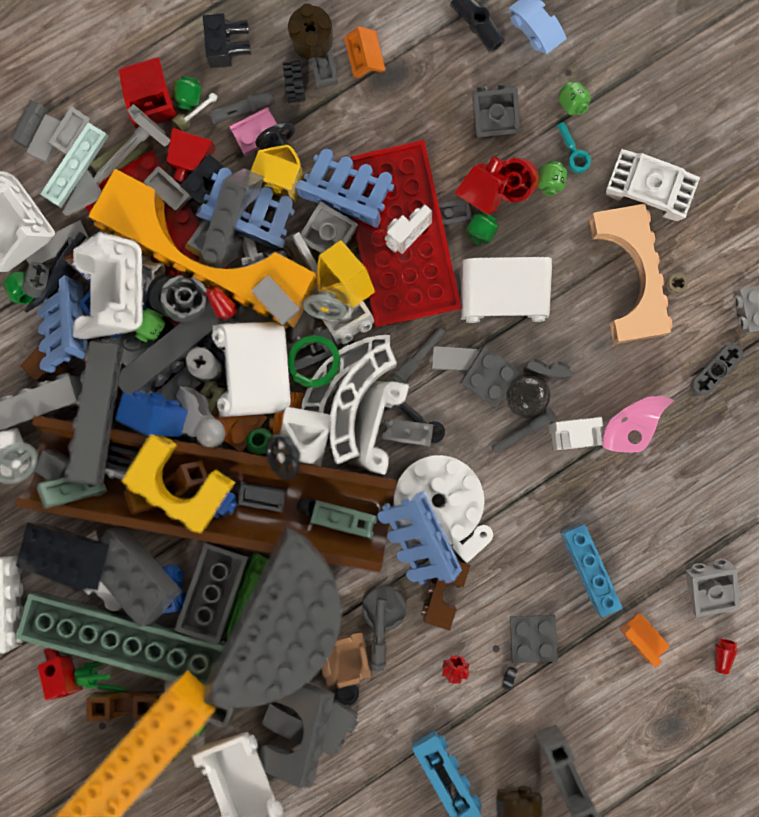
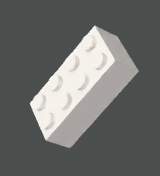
M18 556L0 557V653H6L17 648L23 642L16 639L24 608L21 606L23 585L20 583V574L22 569L16 567Z

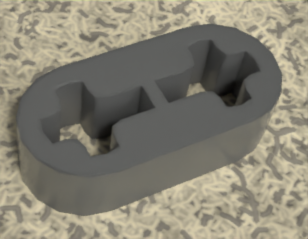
M32 262L24 275L22 289L27 295L34 298L40 297L47 285L49 271L43 264Z

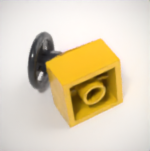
M280 123L267 128L256 138L255 145L262 150H258L251 172L264 177L261 188L269 187L274 196L280 198L289 196L292 202L295 203L298 197L296 185L299 180L304 181L299 158L288 144V140L294 135L296 128L292 123ZM288 129L286 134H282L283 130Z

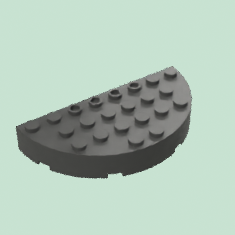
M285 526L204 686V702L217 706L242 708L259 706L279 700L310 681L330 656L337 641L341 624V602L338 588L322 554L309 540L298 532Z

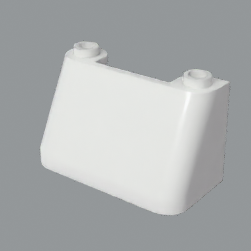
M0 171V272H8L49 243L54 237L55 232L17 178L7 172Z
M98 233L74 249V265L80 272L91 275L90 316H81L74 321L73 338L90 339L130 332L139 328L142 323L141 248L132 240Z
M513 257L470 258L463 260L460 266L461 320H466L467 323H478L479 319L484 318V316H528V318H532L533 322L545 321V318L550 316L552 258Z
M278 322L214 325L213 341L218 347H225L228 393L222 394L218 400L220 417L285 412V408L290 407V388L284 326Z
M374 381L367 389L359 403L354 425L355 442L359 456L347 460L348 464L385 475L388 466V456L383 450L373 446L384 407L392 408L393 405H398L405 401L409 385L399 382Z
M248 732L200 746L192 756L196 767L204 766L202 773L203 775L207 774L222 812V817H281L283 809L281 803L275 800L258 756L256 738Z

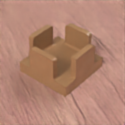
M362 631L337 637L330 656L322 666L327 686L337 684L339 688L360 683L361 679L371 677Z

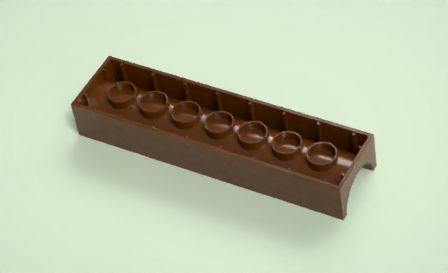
M34 416L32 425L37 428L40 441L38 460L42 451L56 449L69 457L70 443L74 439L76 431L74 430L73 422ZM111 429L109 445L140 453L150 436ZM171 440L177 446L163 467L162 480L174 474L181 465L202 461L208 477L217 470L235 482L230 493L236 496L237 503L242 481L287 489L283 512L238 504L232 515L228 514L226 518L220 515L219 519L213 517L205 530L201 533L193 532L181 520L168 516L164 509L154 512L147 510L131 514L124 492L128 489L127 485L118 478H109V475L105 473L103 484H105L107 489L105 494L44 508L37 487L39 484L47 481L44 480L45 477L35 472L28 489L22 496L17 497L15 507L268 553L273 552L286 526L309 540L329 564L381 573L389 523L384 524L377 519L372 529V532H374L373 538L366 539L311 524L312 516L300 514L297 510V503L301 498L307 497L314 499L315 502L317 500L378 517V513L383 509L382 506L389 503L392 507L397 480L299 463L296 476L285 480L273 472L267 457ZM108 451L107 455L127 460H131L132 458L131 456ZM275 459L276 464L281 469L280 463ZM120 463V465L129 468V465ZM292 464L288 465V470L290 472ZM197 492L196 494H194L193 496H191V497H189V498H187V499L196 497V495H197L199 492ZM358 520L357 528L363 529L365 521Z

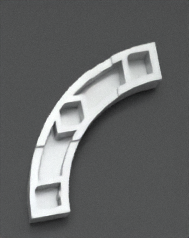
M390 335L368 337L339 350L340 367L336 376L323 386L308 388L302 401L301 410L325 414L334 390L349 371L375 348L387 342L390 346ZM333 355L318 369L312 380L322 378L330 371L333 365Z
M388 342L366 354L349 371L337 391L330 420L331 444L337 464L359 456L354 435L355 417L359 403L373 382L397 365Z

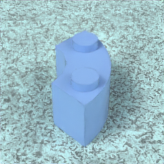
M518 0L509 7L511 22L516 28H519L526 34L535 51L548 54L567 39L557 18L554 15L552 17L548 15L543 9L545 4L541 0Z

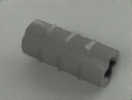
M29 100L21 117L18 118L19 121L10 139L20 146L28 148L48 110L39 103Z

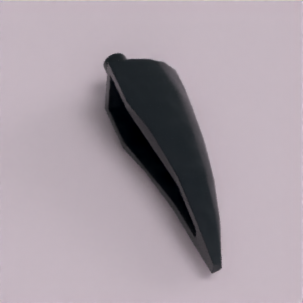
M79 232L74 239L69 236L57 252L49 270L45 290L40 297L34 298L24 310L26 313L42 304L46 298H50L58 291L60 278L65 275L72 279L77 273L64 258L74 252V249L84 242L86 236L83 233Z

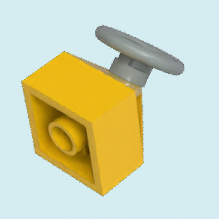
M341 240L319 255L317 265L319 294L305 298L302 305L304 310L313 317L322 320H339L347 314L345 305L355 307L375 292L366 268ZM312 303L318 307V311L311 308L309 304ZM331 311H333V312H339V313H336V314H327V313H329V312H331Z

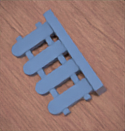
M330 149L322 150L320 155L315 154L313 160L316 163L310 175L305 174L304 176L306 182L299 180L296 185L299 196L317 204L321 201L339 213L377 228L381 221L379 210L383 212L385 205L382 203L388 191L393 192L395 188L392 184V175L388 172H383L378 179L372 177V167L368 164L362 165L358 171L352 169L353 162L350 157L341 158L339 163L334 162V156ZM329 168L335 169L330 181H324ZM348 176L355 177L350 189H344L343 186ZM368 183L375 185L369 198L362 196Z
M222 168L218 174H212L211 179L215 181L210 195H204L203 200L207 203L199 207L196 216L211 222L224 179L232 175L230 169ZM263 187L260 189L258 198L255 200L251 214L243 211L240 218L248 220L247 223L239 218L234 232L269 248L279 250L283 248L285 240L280 237L281 235L285 236L287 233L284 226L288 215L292 216L295 211L291 208L293 202L289 196H283L276 202L271 199L273 195L272 190L269 187ZM268 206L275 208L271 223L264 220ZM261 226L268 229V231L266 232L260 229Z
M65 275L59 279L58 292L50 299L46 298L37 311V315L45 319L38 327V333L45 336V339L40 342L39 351L46 353V356L40 362V369L51 373L56 370L55 367L64 360L69 361L71 355L83 359L88 348L87 339L73 338L74 321L81 316H85V311L79 305V302L84 298L83 284Z
M425 491L417 492L410 500L408 498L401 501L402 504L391 507L389 503L382 506L383 509L378 513V519L381 523H390L393 528L389 531L387 537L392 543H400L402 548L397 553L399 561L403 563L409 562L411 568L406 573L407 578L412 582L419 581L420 585L425 584L426 579L438 577L439 581L445 580L446 583L454 582L462 569ZM409 518L411 524L399 525V520ZM419 538L420 544L410 546L407 541ZM428 558L430 563L419 565L417 560Z

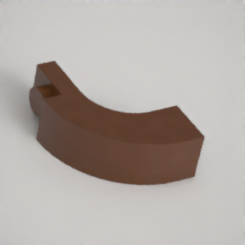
M202 461L181 465L174 474L163 480V484L173 496L187 499L201 490L208 476ZM129 489L124 492L131 514L147 510L154 512L163 509L160 506L151 505L147 502L146 497L140 493H134Z

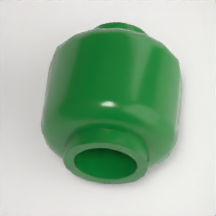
M181 76V79H176L174 82L172 99L178 103L179 108L191 110V106L196 107L200 104L202 86L198 84L197 79Z
M483 211L480 214H474L466 228V232L471 235L469 240L478 245H481L482 242L490 243L498 230L497 219Z
M11 272L3 282V287L9 299L14 303L27 304L34 299V297L27 295L22 289L25 272Z
M265 428L253 429L246 437V448L252 455L267 457L266 446L270 437L273 436L272 433Z

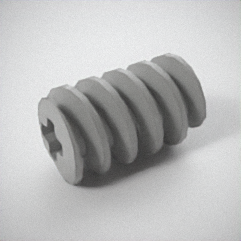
M195 348L188 353L186 357L188 370L202 383L205 384L210 379L217 383L223 375L222 363L209 350Z

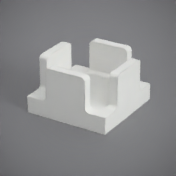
M602 417L555 422L548 425L549 434L552 435L554 451L562 450V448L565 450L602 445L600 429L603 426Z

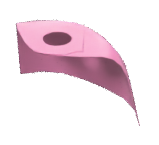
M649 396L623 409L608 423L604 431L603 448L615 452L643 451L648 446L655 432L661 414L674 400L663 396ZM624 417L628 418L625 422L621 423ZM633 430L641 433L642 439L638 444H632L628 440V434Z

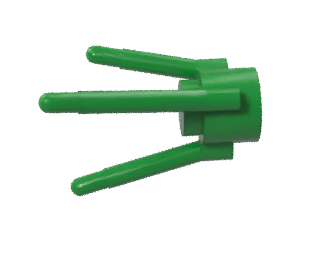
M99 661L85 663L84 668H77L75 671V684L78 687L85 686L86 689L95 688L126 692L124 687L96 683L97 680L110 678V675H98L97 669H94V667L106 663Z

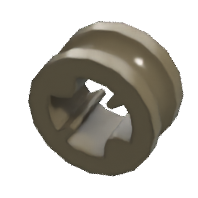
M681 273L673 274L666 281V289L671 294H679L688 287V279ZM672 280H680L681 284L679 286H681V288H674L672 284H674L675 282H673Z

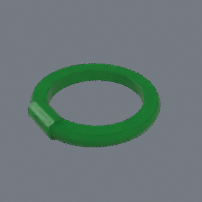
M311 335L297 341L289 351L287 358L289 373L295 382L307 388L323 386L330 382L339 370V351L332 341L323 336ZM309 343H321L327 346L333 355V365L330 371L324 377L315 380L299 374L295 368L297 352Z

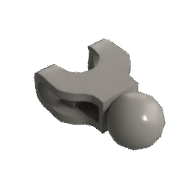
M180 386L176 397L182 403V408L188 410L181 435L197 437L198 441L207 447L220 445L225 438V428L220 421L214 419L215 417L210 414L206 397L191 387Z

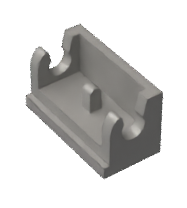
M395 419L385 421L387 430L382 435L383 440L430 447L433 424Z

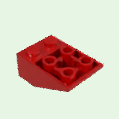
M159 57L118 69L127 110L134 104L156 124L171 120L177 116ZM128 112L130 121L137 129L139 125L133 120V118Z

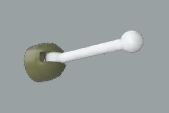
M211 93L209 98L189 115L179 114L175 116L171 121L176 129L186 132L191 125L190 119L210 102H215L217 95Z

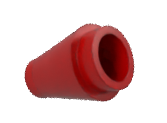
M216 285L210 287L205 292L216 317H220L221 320H227L236 313L235 303Z
M718 639V643L715 644L716 672L729 674L738 653L736 642L729 639Z

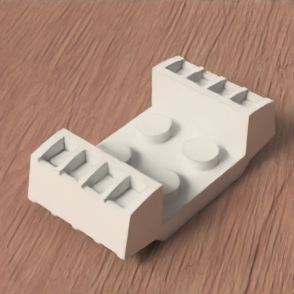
M621 149L606 190V195L618 201L623 196L663 210L662 217L680 221L686 218L700 177L686 172L681 167L651 156Z

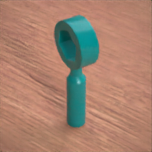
M565 122L557 125V128L567 148L572 152L568 160L569 169L577 174L584 173L591 164L590 155L583 150H576L575 142ZM576 156L584 158L586 165L583 168L575 166L573 159Z

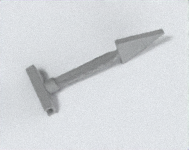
M133 104L127 111L139 125L134 131V135L97 172L95 177H93L88 169L85 171L63 214L68 216L97 201L102 193L99 184L150 135L166 147L171 140L165 135V131Z

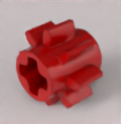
M451 655L449 661H443L442 676H446L449 683L461 684L462 678L468 680L470 664L466 663L462 656Z

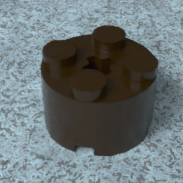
M306 3L291 15L288 22V32L294 51L306 59L318 56L320 58L326 55L333 45L332 22L327 12L318 6Z
M520 786L515 791L507 788L497 789L496 817H543L542 796L540 793L532 792V788L528 786Z

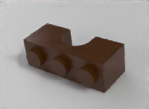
M39 346L20 365L22 369L39 382L46 381L54 374L59 376L70 373L71 376H75L72 373L74 369L66 362L55 367L56 370L52 373L40 369V362L46 356V353L39 351ZM75 406L69 410L77 411L79 407Z
M458 560L462 570L454 582L446 583L445 580L439 581L438 577H436L435 582L431 581L428 589V594H431L428 603L424 602L421 615L424 616V623L450 631L457 609L443 600V591L449 585L464 587L471 565Z
M162 691L94 692L87 697L86 722L110 721L117 717H133V721H141L162 698Z

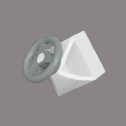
M18 427L0 431V482L5 484L19 483L34 472L38 462V455L31 445L23 443Z

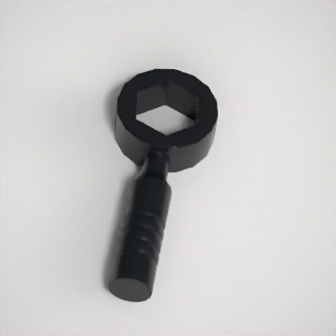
M405 401L399 405L398 408L413 421L433 424L441 429L440 437L436 439L431 438V443H438L444 438L445 428L441 423L437 421L427 423Z

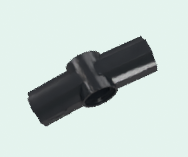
M452 0L450 2V6L469 24L471 32L477 34L488 52H494L504 44L505 39L491 20L490 12L486 7L479 6L474 0ZM481 18L483 22H477L475 19Z

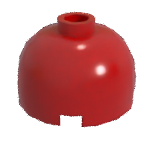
M514 157L504 160L499 170V173L507 178L502 199L511 203L527 200L535 193L539 184L537 168L525 158Z

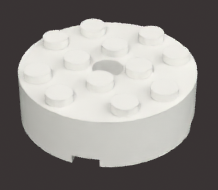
M429 456L410 465L400 476L396 485L394 506L402 504L401 501L408 498L410 500L417 492L425 491L450 545L466 538L478 525L484 510V493L478 477L465 463L448 456ZM435 494H441L444 497L443 505L439 507L433 505L432 498ZM409 518L399 520L401 526L411 524Z

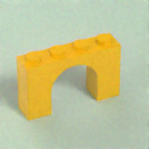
M151 435L122 482L127 485L130 491L145 496L147 502L151 505L160 506L166 510V514L171 518L184 522L189 530L201 533L206 529L235 482L215 470L210 474L196 497L181 499L173 496L163 484L162 470L177 444L165 436Z

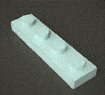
M87 123L41 192V195L62 208L107 140L108 135L92 124Z

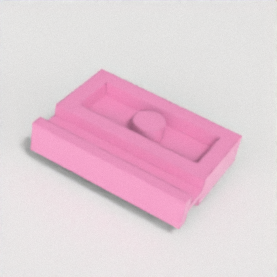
M267 107L230 126V129L244 156H247L259 150L255 145L258 135L277 123Z

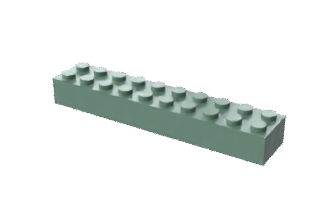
M41 591L28 594L16 639L172 682H177L188 670L204 686L227 643L222 641L219 645L177 632L173 627L155 622L138 627L129 615Z

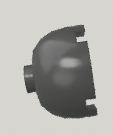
M174 277L162 288V307L173 320L182 323L192 322L198 319L205 311L207 305V295L205 292L207 290L203 283L196 278Z

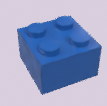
M134 391L133 394L123 393L116 420L146 435L181 436L188 410L180 407V403L177 401L165 400V396L162 394L151 392V395H148L141 391Z

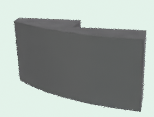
M535 359L534 361H528L524 368L525 371L550 379H568L574 374L573 371L569 370L570 366L563 362H558V364L554 362L548 369L544 362Z
M271 703L262 721V725L283 737L301 744L304 736V726L297 712L292 714L277 703Z

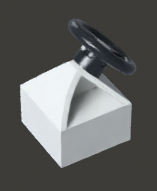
M291 407L285 408L281 434L270 437L266 446L268 463L278 477L285 480L294 478L298 472L299 463L321 467L331 415ZM277 441H279L278 448L274 445ZM274 455L276 456V459H277L278 462L280 463L281 469H280V468L278 467V465L276 464L275 459H274ZM292 464V468L289 472L288 465Z

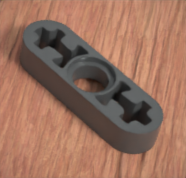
M737 344L724 346L691 381V391L697 396L711 393L742 359V348ZM734 350V357L724 362L723 359L729 355L728 351ZM713 364L721 366V375H713L711 372ZM707 378L711 379L704 385L706 390L698 389V387L700 386L698 382H703Z

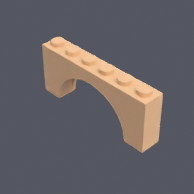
M645 204L595 212L589 218L592 238L609 240L623 247L633 258L640 276V292L633 309L625 317L610 323L613 345L665 336L671 333L672 320L668 316L666 309L668 307V299L663 294L662 289L664 279L658 270L659 255L655 252L653 245L655 243V235L650 230L649 225L651 215L649 210H646Z

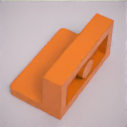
M358 26L344 36L353 77L361 78L371 70L377 72L386 70L375 30Z
M637 613L620 631L647 662L656 668L662 663L659 656L669 648V644L642 614Z

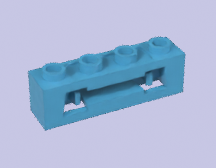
M579 523L561 531V537L596 614L603 618L623 609L586 525Z
M436 730L413 742L412 750L449 816L482 817L480 809L483 806L477 795L472 796L469 788H471V785L466 775L461 776L457 770L460 765L454 754L451 756L448 754L446 748L449 746L442 734L438 736ZM436 751H439L441 754L442 763L460 794L453 798L454 804L458 808L457 810L452 804L453 801L449 790L434 765L440 761ZM426 755L429 756V758H430V760H431V764L429 763V761H428ZM463 796L465 797V799H466V801H467L466 803H464V801H463V798H462Z

